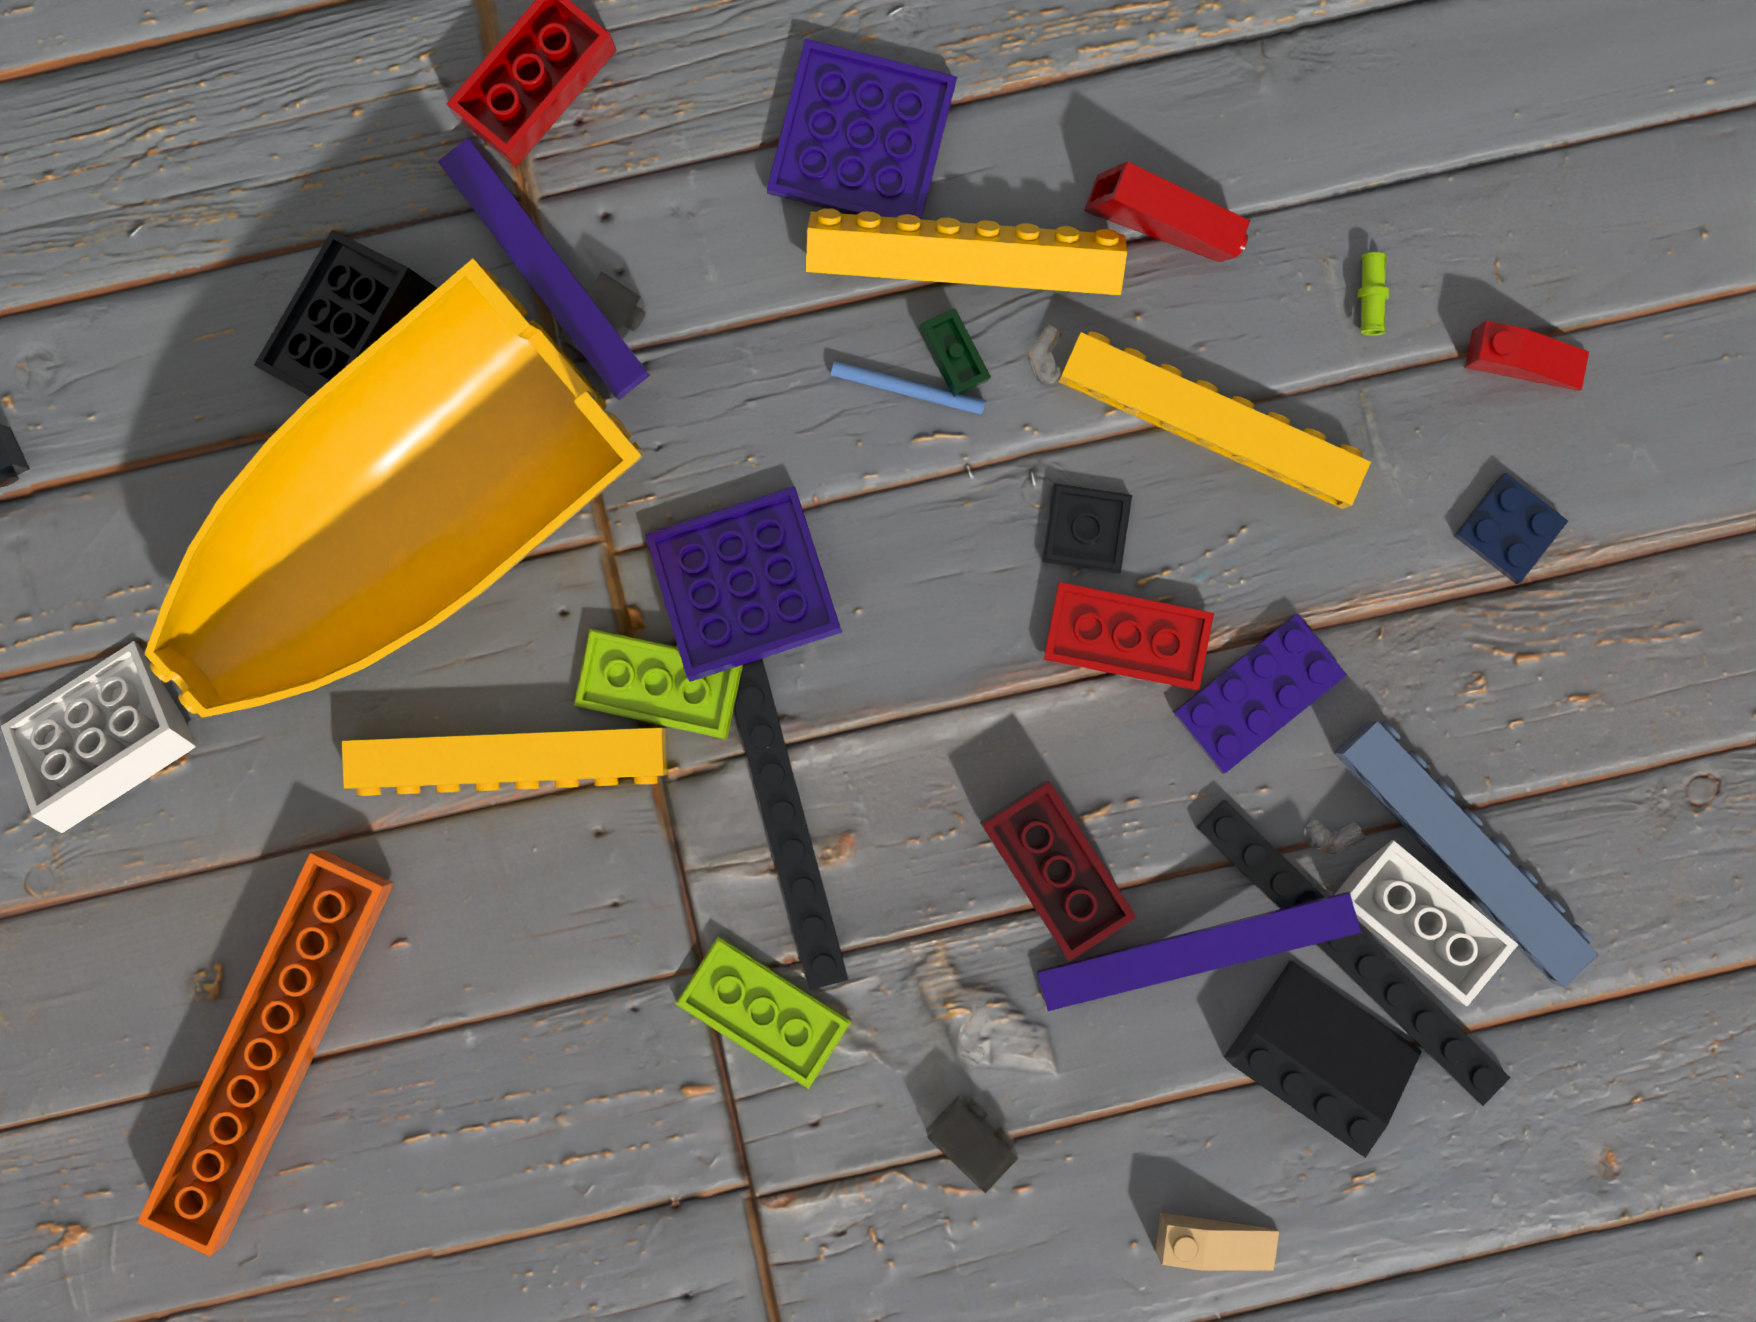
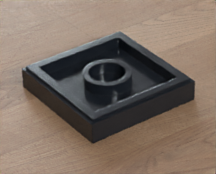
M1054 483L1042 562L1121 573L1132 495Z

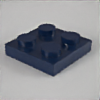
M1504 473L1497 479L1454 537L1512 582L1518 584L1523 581L1567 524L1568 520L1510 475Z

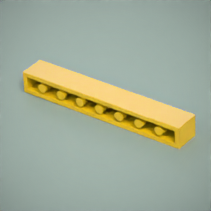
M821 209L818 212L810 211L807 229L806 272L1121 295L1127 245L1124 234H1119L1110 229L1083 232L1070 226H1061L1057 229H1043L1030 223H1022L1017 226H1002L990 220L979 221L975 224L962 223L957 219L949 217L940 218L935 221L921 220L919 217L909 214L894 218L881 217L875 212L868 211L854 215L841 214L835 209Z
M1090 331L1088 335L1081 332L1058 380L1059 383L1340 509L1353 505L1371 464V461L1361 457L1363 453L1360 450L1345 444H1341L1340 447L1325 441L1327 437L1319 431L1305 428L1304 431L1292 427L1289 425L1291 421L1278 413L1269 412L1266 415L1254 410L1255 405L1245 398L1233 396L1230 399L1217 393L1218 387L1209 382L1197 380L1194 383L1181 377L1182 371L1171 365L1161 364L1158 367L1145 361L1146 355L1135 349L1126 347L1122 351L1109 345L1111 340L1104 335Z
M666 728L342 741L343 789L356 788L357 796L381 795V787H396V794L421 793L420 786L436 785V793L460 792V784L474 783L476 791L500 790L499 782H515V789L539 788V781L555 780V788L579 787V779H594V786L618 785V778L634 777L635 785L657 784L658 776L668 775Z

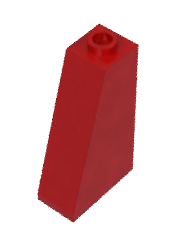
M1128 161L1097 175L1084 209L1085 212L1217 262L1237 258L1244 250L1248 241L1246 231L1250 220Z

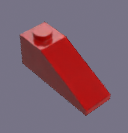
M1485 321L1471 332L1465 368L1580 391L1583 387L1589 351L1526 328Z

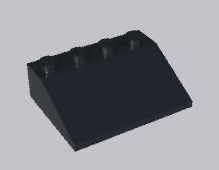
M332 230L254 365L311 397L432 294L437 287L409 267Z
M1290 960L1224 1058L1233 1067L1366 1158L1388 1126L1422 1051Z

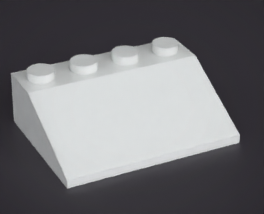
M135 641L1 726L32 817L60 833L67 831L196 748L184 716L162 681L152 672L149 660Z

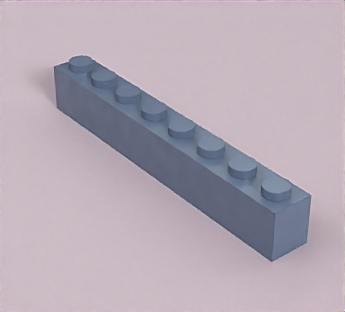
M1367 721L1334 754L1483 912L1518 944V949L1551 983L1566 987L1599 955L1589 945L1593 939L1579 925L1574 924L1571 926L1562 916L1565 913L1564 908L1550 895L1544 897L1534 887L1538 883L1536 878L1524 867H1515L1507 858L1510 855L1509 850L1495 837L1489 839L1480 830L1483 823L1472 811L1467 808L1462 811L1452 800L1456 795L1448 785L1440 779L1434 781L1426 773L1425 770L1428 768L1426 762L1412 750L1407 752L1398 743L1401 737L1392 726L1384 721L1381 724L1378 721Z

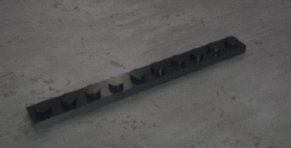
M762 658L743 665L734 708L810 990L846 981L848 980V974Z
M1222 800L1196 827L1278 909L1325 898L1226 800ZM1358 933L1315 944L1480 1105L1484 1106L1510 1079L1476 1043L1365 935Z

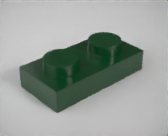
M956 308L920 324L918 329L953 397L973 389L991 378Z

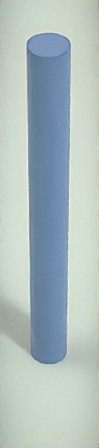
M835 360L831 370V376L979 415H982L986 402L984 399L965 394L953 397L951 391Z

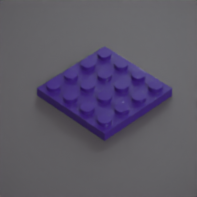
M805 39L767 186V194L827 209H835L847 214L857 215L868 211L875 212L881 217L894 218L909 214L915 215L922 220L957 76Z
M795 486L645 534L689 682L842 633Z

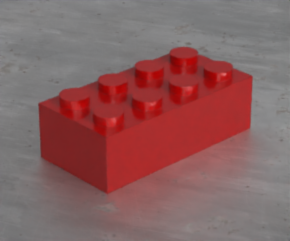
M535 0L446 104L456 119L516 168L617 50L611 34L572 1Z

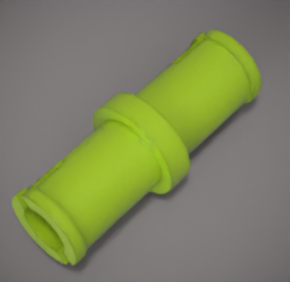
M1369 252L1361 255L1362 288L1357 290V298L1361 301L1360 333L1362 335L1377 336L1386 333L1385 300L1389 299V288L1386 287L1387 255L1385 253Z

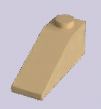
M1160 1212L1155 1252L1161 1264L1166 1266L1201 1271H1273L1279 1230Z

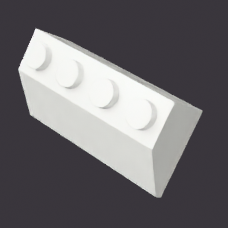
M1391 840L1359 865L1334 894L1350 892L1356 916L1360 923L1451 999L1465 1006L1472 1002L1518 946L1514 940L1394 840Z

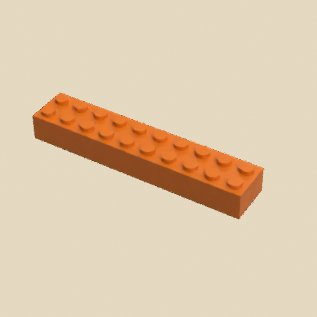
M325 850L309 854L137 1221L138 1224L209 1257L227 1244L395 882Z

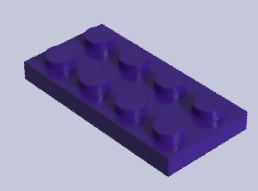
M1294 614L1173 713L1220 772L1225 774L1347 674L1298 614Z

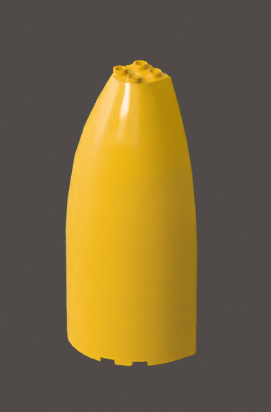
M474 258L312 395L266 441L215 503L182 559L164 598L144 653L151 661L149 666L152 672L160 680L166 683L173 680L179 686L182 693L178 695V699L189 712L193 714L198 713L204 718L264 705L317 689L376 663L439 625L485 592L645 456L636 441L633 444L629 441L632 434L614 413L603 411L608 407L606 401L565 352L535 320L529 321L524 318L529 314L525 307L508 289L506 290L502 285L500 286L498 279Z

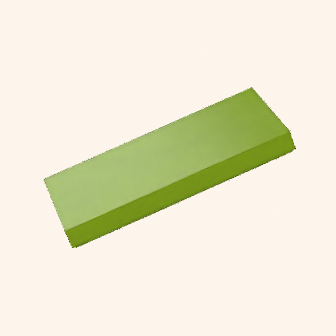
M589 629L574 706L728 739L743 665L689 682L678 647Z
M721 936L717 937L675 1003L807 1089L810 1088L851 1023V1019Z

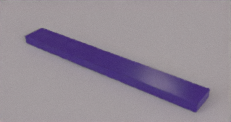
M469 137L440 159L438 163L612 394L620 400L648 378L650 374Z
M1345 892L1039 970L1037 975L1047 1010L1051 1011L1361 933L1350 892Z

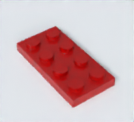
M1058 582L1043 660L1198 691L1200 689L1214 613Z

